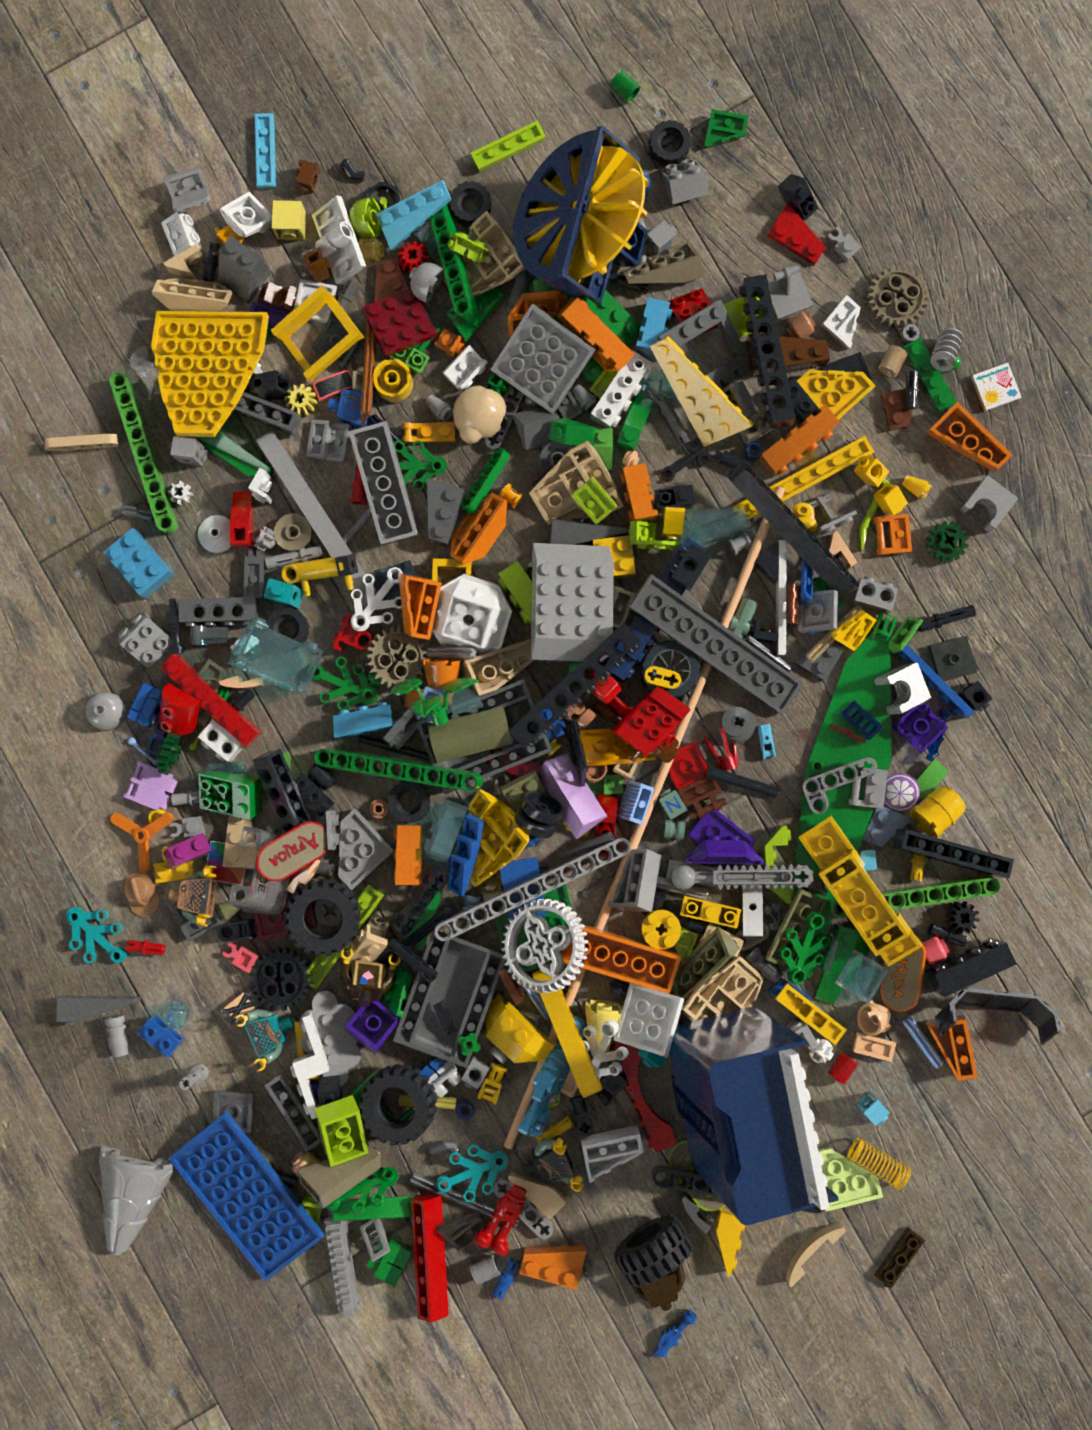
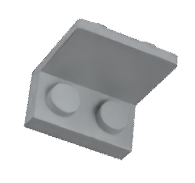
M336 810L326 811L320 817L316 812H311L312 821L321 824L327 830L328 850L338 849L337 845H340V834L337 833L336 826H339V814H336Z
M793 1019L787 1023V1028L807 1040L805 1047L808 1045L813 1050L819 1046L808 1025L802 1019Z

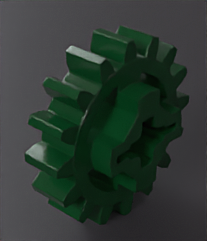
M943 521L941 525L939 523L934 526L935 529L929 530L931 535H928L926 539L930 542L926 544V547L931 548L928 552L929 554H935L934 560L940 557L941 563L946 559L948 563H951L953 558L958 560L960 559L959 555L966 553L963 549L968 548L969 545L965 541L969 537L963 536L966 530L960 531V524L955 527L954 521H951L949 525H947L946 521ZM949 540L950 543H949V544H945L944 541Z
M167 734L164 742L159 744L156 762L159 763L157 769L160 774L169 775L173 766L178 765L182 746H178L180 736L177 734Z

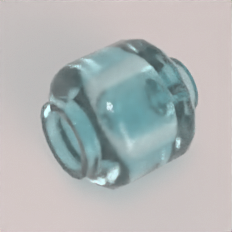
M183 1000L171 1001L165 1007L164 1024L174 1031L184 1028L189 1022L190 1007Z

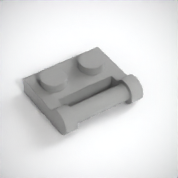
M856 766L859 772V776L861 775V770L867 769L868 772L871 771V768H858V766ZM877 769L873 774L866 776L864 800H858L861 779L853 781L851 799L848 800V805L883 809L888 770Z

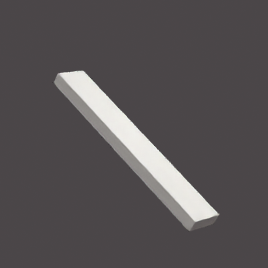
M779 540L777 542L779 543V581L776 583V634L778 635L775 642V655L778 657L786 654V540Z

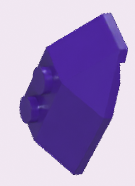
M708 836V839H703L684 858L685 863L764 865V860L744 840H739V836H728V840H720V836Z

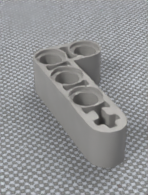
M870 757L863 758L805 780L803 791L812 812L822 814L828 809L829 802L825 791L873 774L877 770L876 761ZM865 761L873 764L870 772L867 769L861 770L862 775L859 776L855 764H858V768L864 766ZM846 768L854 770L853 778L845 777L844 770ZM827 775L835 776L836 783L834 785L827 784L825 780ZM810 781H814L817 784L815 792L807 788V784ZM818 799L824 802L825 806L822 810H818L814 806V802Z

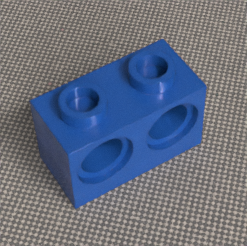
M157 1015L149 1018L137 1033L167 1058L172 1056L186 1039Z

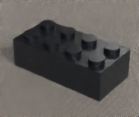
M988 938L982 941V945L978 947L971 946L964 950L965 953L960 955L953 954L947 957V961L943 963L929 965L930 968L925 970L934 991L946 997L1015 966L1017 963L1007 942Z

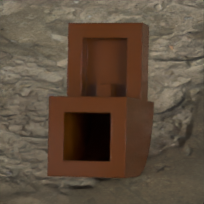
M267 282L262 284L257 302L291 312L297 298L295 294L297 288L291 285L282 288Z

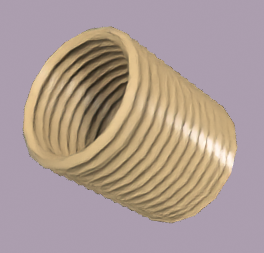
M889 346L878 367L879 370L887 376L896 377L907 357V352L901 347Z

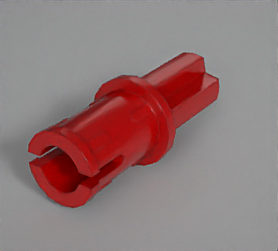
M128 939L127 944L129 945H126V952L142 953L145 956L147 954L163 956L166 952L165 944L150 943L149 940L143 942Z

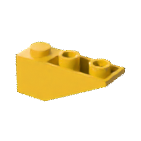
M723 1208L717 1213L714 1227L727 1276L731 1277V1273L735 1271L737 1259H735L736 1251L739 1252L741 1248L740 1234L744 1232L746 1225L741 1224L729 1209Z

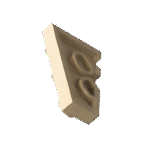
M229 815L223 867L256 869L255 860L258 854V846L256 844L252 819L247 820Z

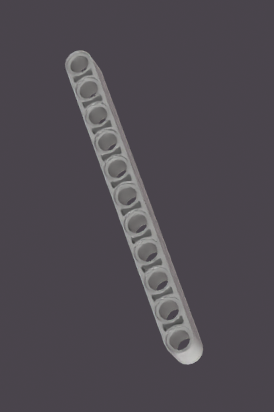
M272 429L257 438L256 441L330 556L338 557L352 554ZM357 561L358 573L352 574L353 588L362 591L363 599L361 603L366 608L368 601L366 586L363 582L365 572ZM367 577L365 580L366 583H371V581ZM374 587V594L376 595L378 592ZM355 592L356 596L359 598L361 595L360 592Z
M615 838L611 842L596 847L453 915L435 926V936L440 941H447L625 856L630 851V843L624 838ZM620 841L625 844V849L622 852L616 850V844ZM601 850L607 851L608 856L605 860H600L598 857V853ZM584 858L590 860V866L586 869L581 867V861ZM569 866L572 868L573 873L570 877H565L563 870ZM548 875H554L555 882L553 885L545 883ZM532 883L538 887L534 894L528 893L527 890L528 886ZM518 892L520 899L517 902H511V893ZM496 900L502 902V908L498 911L492 909V903ZM477 909L484 910L485 915L482 919L474 917V912ZM461 917L467 920L466 926L462 928L456 925L457 919ZM441 926L448 927L449 933L446 936L438 934V929Z

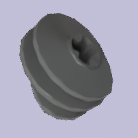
M742 707L728 709L724 713L720 724L721 728H724L726 739L736 744L747 741L754 733L756 727L752 713Z

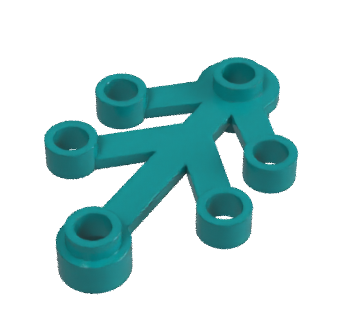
M72 907L66 913V921L72 926V940L69 942V947L72 950H78L83 946V942L80 939L81 927L86 932V953L83 956V960L86 963H92L97 959L94 940L110 954L112 962L121 963L127 958L126 950L122 947H114L100 934L108 932L119 934L123 930V925L119 922L110 925H91L86 920L97 919L98 921H105L109 917V912L105 909L98 910L97 912H84L80 907ZM100 912L105 913L104 919L100 918ZM74 913L78 916L77 920L72 918ZM114 925L119 926L118 932L114 931ZM74 941L79 943L77 948L73 945ZM116 952L120 954L119 959H116L114 956ZM88 954L93 956L91 961L87 958Z
M476 1144L469 1145L467 1151L471 1157L479 1156L487 1160V1162L482 1164L462 1157L458 1152H452L449 1156L450 1162L453 1165L460 1164L469 1169L451 1177L446 1175L439 1176L436 1180L437 1190L441 1193H446L451 1189L452 1185L472 1177L468 1189L463 1193V1197L466 1202H473L475 1191L483 1172L491 1169L487 1181L481 1186L484 1194H491L494 1190L493 1183L498 1171L504 1170L508 1165V1157L504 1152L495 1151L489 1153L480 1149ZM472 1147L477 1148V1152L475 1154L470 1153V1149ZM458 1155V1161H452V1156ZM497 1158L502 1159L500 1165L495 1164ZM443 1181L447 1182V1183H448L447 1187H446V1188H441V1187H440L441 1182H443ZM487 1184L491 1185L489 1191L484 1190V1186ZM468 1192L473 1194L471 1199L466 1198Z

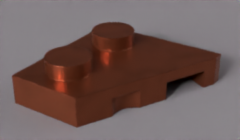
M395 256L377 263L375 302L408 290Z
M904 389L882 393L880 396L888 430L894 431L907 428L910 424L913 409H904Z
M506 968L498 971L515 1005L522 1003L525 995L522 986L516 983Z

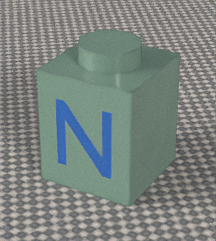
M668 789L660 794L661 798L658 801L669 820L687 811L676 790L671 791Z

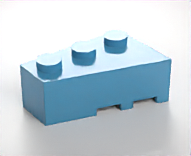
M648 297L635 352L649 361L656 362L657 359L650 346L658 341L657 336L668 330V327L664 326L666 320L670 321L672 309H669L670 302Z

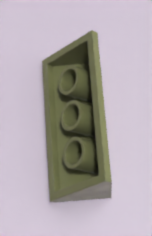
M503 706L450 719L441 726L428 725L430 742L437 763L513 744Z
M799 888L765 959L788 968L785 960L778 955L779 948L786 946L792 951L791 957L796 963L798 956L791 942L784 937V931L787 928L796 930L798 933L797 937L802 945L808 927L806 922L807 915L812 912H817L821 915L827 900Z
M717 927L678 966L672 989L675 996L684 998L683 1004L695 990L700 989L740 949L720 927Z

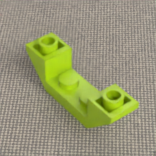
M779 826L762 845L763 869L766 864L772 869L774 861L777 859L776 850L773 849V846L788 845V841H791L790 829H787V826ZM770 884L769 889L783 902L792 904L791 899H794V888H790L788 884H786L785 888H782L778 884L777 889H775Z

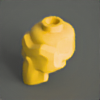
M797 503L792 507L791 511L811 532H814L818 526L814 519V508L807 503Z

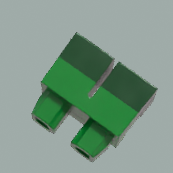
M391 1237L390 1241L387 1240L390 1252L382 1256V1259L379 1258L374 1262L370 1258L367 1267L375 1272V1277L395 1287L413 1246L403 1245Z

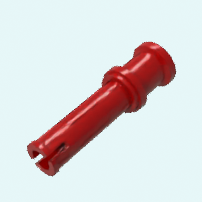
M356 463L355 481L351 483V487H353L352 498H350L349 502L356 505H366V492L358 464Z

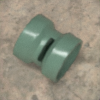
M665 819L663 838H676L683 841L685 821L672 822V820Z

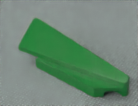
M220 431L215 437H195L203 441L205 447L249 478H254L259 468L266 471L269 475L274 473L271 468Z

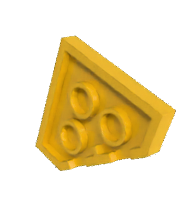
M809 369L797 380L818 406V411L820 407L826 404L838 420L875 387L864 372L817 371Z

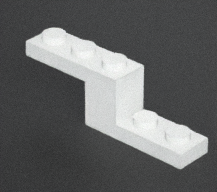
M308 1012L303 1014V1020L300 1021L303 1032L307 1031L309 1050L314 1052L294 1059L293 1066H290L293 1077L298 1079L297 1089L299 1095L304 1096L306 1103L303 1106L306 1115L310 1114L311 1119L317 1118L315 1108H318V1104L309 1078L328 1072L330 1066L312 1014Z

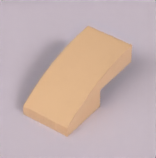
M235 676L219 681L220 685L233 689L264 687L263 681L260 678L243 682L242 677Z
M316 860L304 867L292 880L287 890L294 894L302 883L306 885L316 873L320 861Z

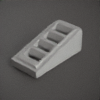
M380 1219L369 1220L359 1227L372 1262L390 1252L385 1230ZM379 1241H381L380 1244H378L377 1246L373 1247V1245H375L376 1243H378ZM381 1247H383L382 1250H380L379 1252H377V1253L375 1254V1251H376V1250H378V1249H380Z

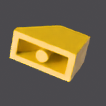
M665 508L661 537H666V540L676 541L677 538H681L685 508Z

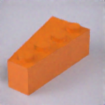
M824 404L820 407L815 417L811 414L801 424L802 427H795L786 435V439L781 438L762 453L759 460L772 477L777 473L780 476L788 470L787 466L792 462L794 464L798 463L803 458L802 455L805 452L811 453L818 447L817 443L821 440L825 442L834 435L832 432L838 425L839 420L828 406Z

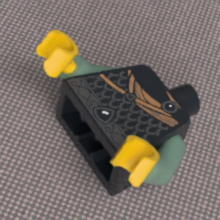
M556 1135L551 1139L543 1138L533 1148V1161L525 1164L528 1176L539 1172L544 1182H563L571 1185V1188L576 1192H580L584 1186L581 1183L583 1179L580 1175H577L575 1178L573 1176V1163L566 1150L567 1145L563 1144L560 1135Z

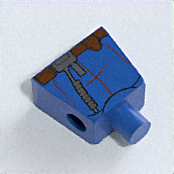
M343 390L340 400L329 399L328 409L338 411L337 417L339 421L357 428H363L370 424L369 418L371 415L363 416L361 414L362 391ZM373 393V398H372V409H373V404H374V399H375L374 393Z

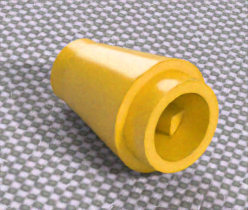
M908 475L902 483V486L916 497L923 499L926 498L932 485L928 484V481Z

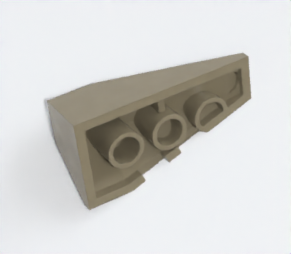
M690 241L667 249L666 254L653 256L651 262L640 263L638 266L623 272L628 284L694 282L704 276L700 255Z

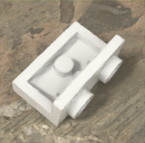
M467 345L442 373L457 389H467L473 383L472 379L476 375L479 376L486 369L485 365L488 362L482 359L470 345Z

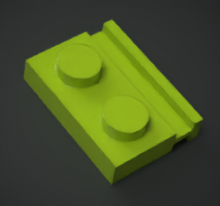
M591 477L571 495L596 525L618 506L594 477Z

